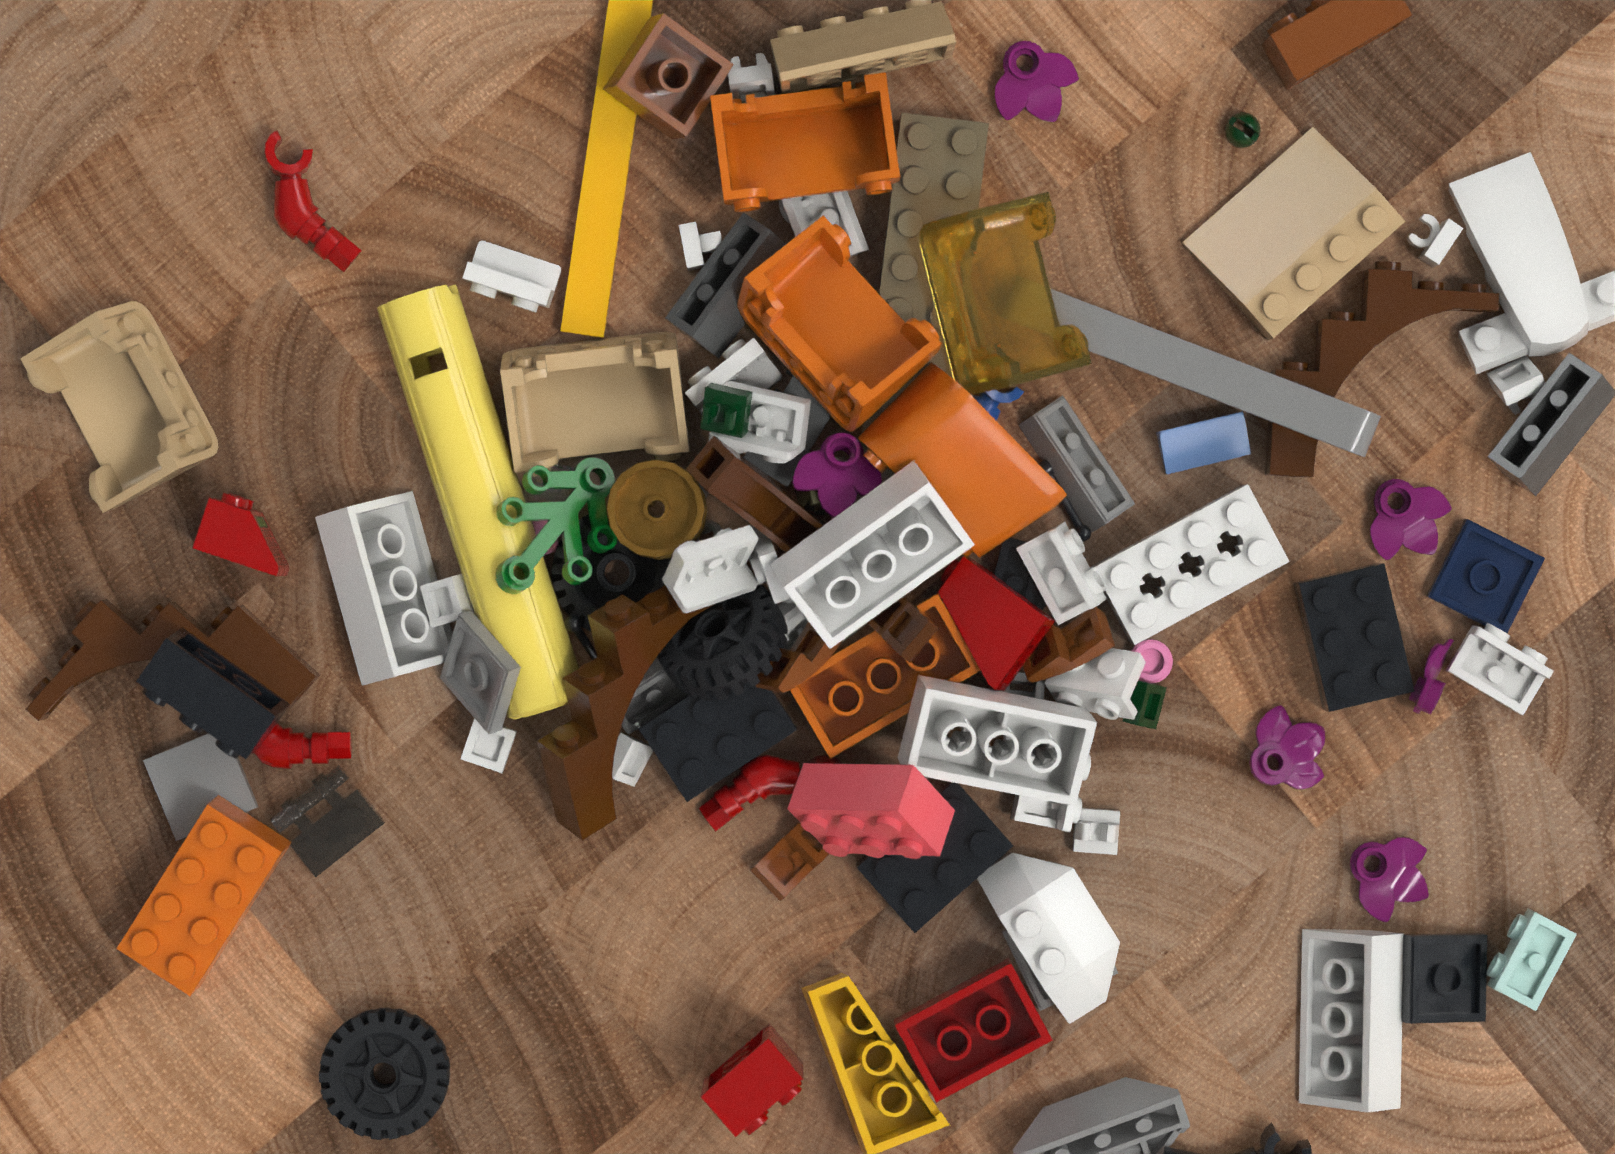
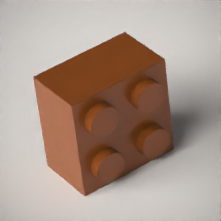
M662 13L649 17L603 87V90L674 140L688 136L711 101L710 96L715 95L734 64Z

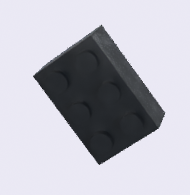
M1375 563L1293 583L1323 710L1331 712L1415 692L1385 563Z
M181 628L165 639L136 681L144 687L143 694L152 702L163 707L167 703L181 713L179 719L187 727L199 733L205 730L217 739L215 745L221 751L233 758H238L240 755L245 760L263 744L290 706L287 701L184 628Z
M747 682L743 684L745 692L736 696L732 690H729L727 699L719 700L715 694L711 701H704L700 696L696 699L687 696L639 728L686 802L797 730V726L774 691L757 688L756 686L752 687Z
M947 782L938 790L955 810L940 856H921L919 859H910L902 855H884L882 858L865 855L856 863L857 869L914 933L1013 847L1010 840L959 783Z

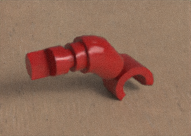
M277 130L270 134L265 144L267 167L274 175L280 178L279 181L275 182L274 218L289 238L294 240L297 237L305 245L311 242L315 246L312 250L323 260H330L340 270L345 272L362 250L333 226L330 229L325 227L326 220L317 213L319 208L313 203L308 180L302 179V175L312 163L313 149L303 150L301 159L294 164L282 163L275 155L277 147L282 143V138Z
M277 723L254 754L263 764L273 768L291 769L293 764H305L306 759H311L312 764H329L330 759H351V733L313 732L311 737H306L304 732H293L291 727L284 728Z
M771 755L755 757L740 767L741 773L732 779L734 784L731 787H728L726 784L713 793L714 797L702 805L699 810L716 832L744 810L743 804L747 801L752 804L760 797L765 800L770 795L793 794L802 768H799V762ZM818 755L807 762L843 764L838 758L833 757L830 759L828 755Z

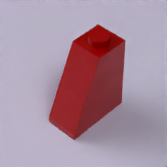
M963 556L960 562L954 560L944 571L941 577V581L944 584L938 593L988 685L995 690L1005 691L1055 620L974 559Z

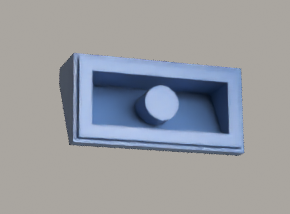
M1243 411L1156 432L1166 475L1251 454Z

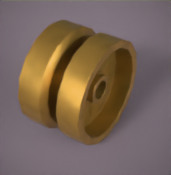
M661 460L637 463L621 473L610 490L607 504L609 524L620 543L642 557L656 560L672 558L674 550L687 541L693 540L697 542L704 532L708 515L705 494L692 475L675 463ZM656 501L662 502L665 506V512L659 518H654L648 511V508L655 507Z

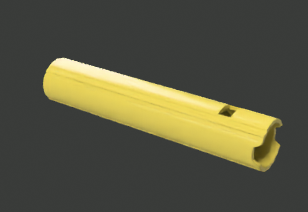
M445 284L377 307V311L474 613L521 667L508 707L507 716L510 719L516 720L567 705L568 700L562 678L579 669L564 625L565 622L544 557L534 567V582L521 593H506L496 582L497 567L512 556H520L535 538L536 533L532 521H521L514 526H506L497 518V507L507 498L517 497L524 503L526 501L517 473H514L513 460L456 284L449 287ZM443 353L448 369L433 373L428 357ZM507 505L506 512L508 516L516 518V509L511 505ZM514 566L513 573L515 577L523 580L524 572L519 566Z

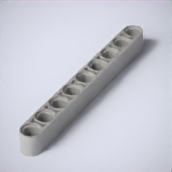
M1016 276L1001 314L1002 318L1364 458L1381 418L1380 415L1019 276Z

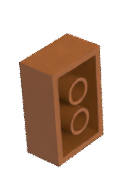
M1314 0L1310 3V6L1305 8L1307 14L1298 19L1295 12L1272 24V27L1267 30L1269 37L1261 46L1286 90H1289L1401 26L1412 16V13L1404 0Z

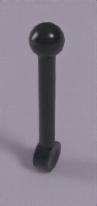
M1045 459L1038 463L1059 484L1048 460ZM1066 496L1060 503L1074 525L1075 531L1079 534L1082 541L1085 542L1091 537V529L1087 525L1082 524Z
M576 615L568 616L565 620V628L569 632H574L590 658L594 660L597 658L596 649L582 630L581 619Z

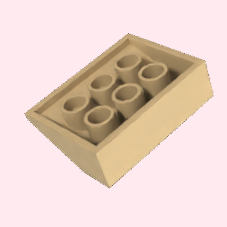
M910 0L905 2L906 9L889 13L888 6L862 12L864 19L846 22L845 16H838L820 21L821 28L804 32L803 26H793L777 31L778 38L770 39V45L781 94L805 91L863 78L864 75L890 72L952 58L956 38L942 1L932 3L931 0Z
M1312 127L1185 239L1182 244L1267 340H1271L1406 221L1377 188Z

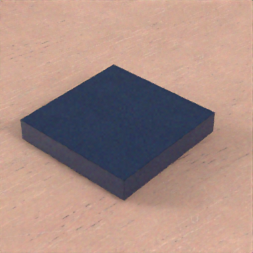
M1465 519L1426 597L1483 626L1489 623L1508 633L1545 558L1469 519Z

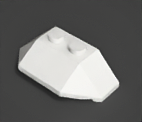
M1012 852L990 866L977 878L1009 935L1048 996L1069 1024L1106 1002L1120 941L1073 867Z

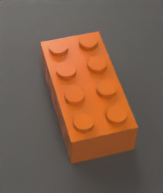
M937 593L915 605L939 629L911 662L901 657L875 630H872L833 653L817 672L790 690L830 759L908 714L918 675L960 683L981 671Z
M218 795L203 810L116 949L191 996L208 976L292 842Z

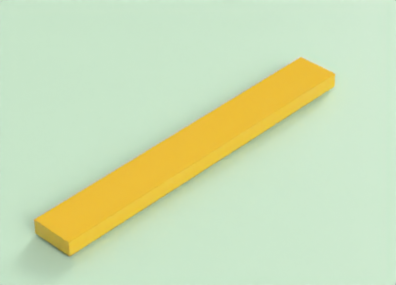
M608 0L560 330L564 333L598 338L605 337L637 114L605 92L603 87L649 17H651L653 0Z

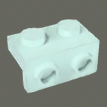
M1529 908L1524 916L1519 913L1508 930L1507 937L1511 938L1504 954L1498 952L1488 967L1486 975L1491 978L1487 985L1536 1011L1577 934Z

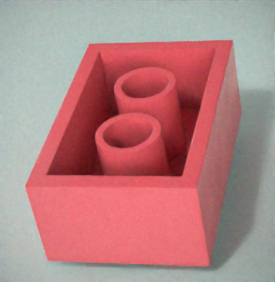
M803 763L787 808L801 823L802 828L810 832L823 845L822 848L831 855L845 857L848 854H865L874 858H882L884 855H902L910 859H919L921 856H940L955 812L954 808L914 765Z

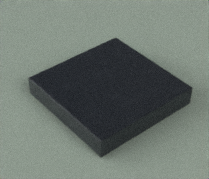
M1487 934L1403 935L1402 1022L1409 1024L1486 1022Z

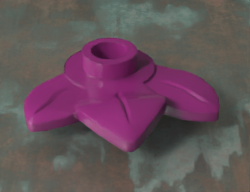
M1031 41L1017 42L1010 46L1004 55L1003 68L1005 73L995 86L996 105L1001 116L1007 121L1017 116L1025 108L1038 119L1055 122L1062 107L1060 88L1077 82L1079 80L1077 71L1072 62L1060 53H1044L1039 45ZM1025 55L1032 59L1033 67L1029 71H1021L1017 67L1016 61L1020 56Z
M835 433L825 439L819 451L808 453L801 458L794 472L793 487L798 491L817 490V497L821 507L829 516L835 518L855 503L857 494L865 496L882 484V477L880 472L863 456V446L856 437L847 433ZM840 450L844 451L849 455V459L844 462L838 461L834 457V453Z
M1391 479L1382 483L1374 494L1373 502L1377 515L1370 526V537L1377 553L1384 560H1389L1403 545L1405 548L1416 553L1435 554L1438 545V531L1434 520L1443 517L1452 510L1447 498L1433 487L1413 488L1411 484L1400 479ZM1396 492L1401 495L1403 502L1400 508L1392 509L1389 507L1387 500L1391 493Z
M1448 639L1444 645L1435 643L1432 646L1424 668V678L1419 676L1414 686L1415 692H1411L1409 697L1410 701L1416 703L1413 712L1420 714L1423 711L1430 715L1433 713L1446 684L1437 680V677L1454 640Z
M1279 705L1269 710L1261 718L1255 731L1258 746L1253 750L1249 762L1253 776L1264 785L1274 786L1285 783L1296 790L1308 789L1316 785L1324 777L1319 765L1313 761L1320 754L1325 743L1324 727L1310 722L1298 723L1292 726L1283 706ZM1269 755L1274 756L1278 760L1279 766L1276 771L1271 770L1267 765Z
M1397 837L1384 845L1378 842H1365L1353 851L1350 858V869L1353 876L1360 881L1359 901L1364 909L1377 920L1382 922L1389 921L1394 910L1395 900L1399 902H1417L1428 898L1429 893L1426 881L1421 872L1415 867L1427 852L1423 845L1411 838ZM1370 855H1375L1379 860V865L1374 871H1367L1364 868V860Z

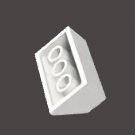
M912 461L772 562L770 567L784 590L831 649L975 544L916 462Z
M413 491L348 506L315 517L361 685H367L444 663L453 634L449 623L431 627L420 589L421 585L438 580Z
M1302 929L1299 1103L1361 1112H1376L1400 1108L1404 933L1373 930Z

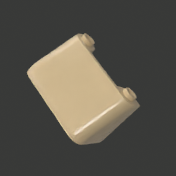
M130 301L96 311L20 358L27 370L28 379L34 387L46 393L61 391L100 467L90 473L89 493L92 499L99 505L102 513L114 510L214 456L218 451V440L154 317L143 304L137 301Z
M653 332L528 347L508 351L502 355L500 373L514 473L526 472L537 465L544 466L551 471L550 467L556 465L559 459L645 448L646 453L655 455L656 460L670 461L680 458L682 456L681 453L689 452L680 361L675 333ZM532 474V477L539 476L538 474Z

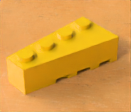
M839 973L801 988L859 1147L864 1154L880 1153L950 1125L848 975Z

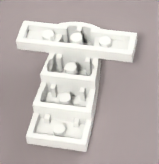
M1531 152L1449 183L1451 197L1466 225V235L1485 269V278L1492 291L1500 293L1499 303L1505 311L1504 314L1459 331V340L1475 374L1482 373L1525 355L1529 357L1546 356L1562 352L1579 342L1587 335L1588 331L1615 321V271L1580 284L1563 228Z

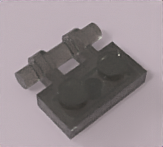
M339 765L327 775L324 773L318 775L312 780L313 786L296 799L290 797L281 805L282 810L270 819L280 833L293 823L301 830L302 833L291 841L290 846L315 878L386 823L359 788L347 798L341 795L337 788L345 783L349 777ZM323 799H326L333 809L314 823L307 815V812Z

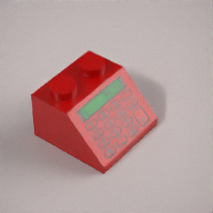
M224 492L221 499H208L192 547L193 549L274 576L288 575L290 567L263 513L252 509L253 500Z

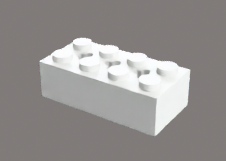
M1246 484L1091 566L1090 569L1094 567L1101 574L1106 585L1104 594L1129 642L1136 645L1290 561L1249 485ZM1224 532L1227 536H1236L1238 544L1234 546L1236 551L1232 555L1228 551L1220 552L1218 550L1217 544L1223 542L1219 536ZM1185 553L1189 557H1198L1200 565L1196 566L1198 572L1193 576L1190 572L1181 573L1178 565L1184 563L1181 556ZM1146 574H1149L1151 578L1159 577L1161 580V586L1157 587L1160 592L1155 597L1151 593L1142 594L1140 590V585L1145 584L1142 577Z
M918 675L897 759L901 765H914L924 777L1076 806L1097 721L1087 708ZM960 726L961 731H954L951 738L947 736L950 730ZM996 736H1004L1003 740L997 739L994 742V746L990 745V741ZM1039 744H1046L1045 748H1038L1036 754L1032 753V750Z

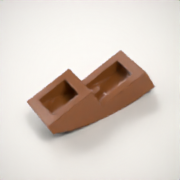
M1094 607L1063 629L1052 625L1023 665L1027 680L1033 683L1063 674L1093 660L1114 647L1115 643L1105 612Z
M808 622L790 650L779 648L783 654L779 662L769 661L773 670L767 676L760 672L757 675L760 682L755 686L780 693L795 688L817 672L833 655L842 641L830 649L810 622Z
M798 822L750 871L781 901L829 853Z

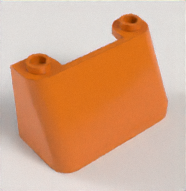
M886 72L864 75L865 82L856 83L855 89H852L851 81L842 82V86L757 98H755L754 94L746 95L747 103H742V99H733L732 93L711 95L710 100L724 204L734 205V212H749L760 209V203L858 189H865L867 195L891 192V184L900 181V172Z
M823 215L744 277L737 307L748 326L834 420L845 430L853 432L939 352L942 343L939 341L936 329L928 321L910 318L904 322L848 261L850 257L848 246H850L851 241L844 229L837 224L832 225Z
M932 362L858 437L868 448L863 456L880 473L889 468L896 474L912 461L916 462L975 544L963 553L965 557H969L972 553L978 558L982 557L1053 510L1068 495L957 381Z

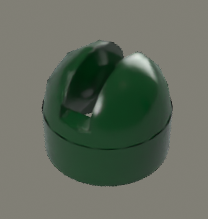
M1240 112L1233 115L1227 121L1224 132L1227 141L1232 146L1247 148L1258 140L1261 128L1255 116L1250 113ZM1236 120L1255 132L1251 138L1233 126Z

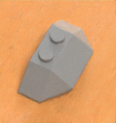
M1124 1077L1043 1107L1014 1147L1013 1153L1163 1154L1165 1146L1170 1147L1178 1135L1184 1133L1190 1127V1123L1178 1089Z

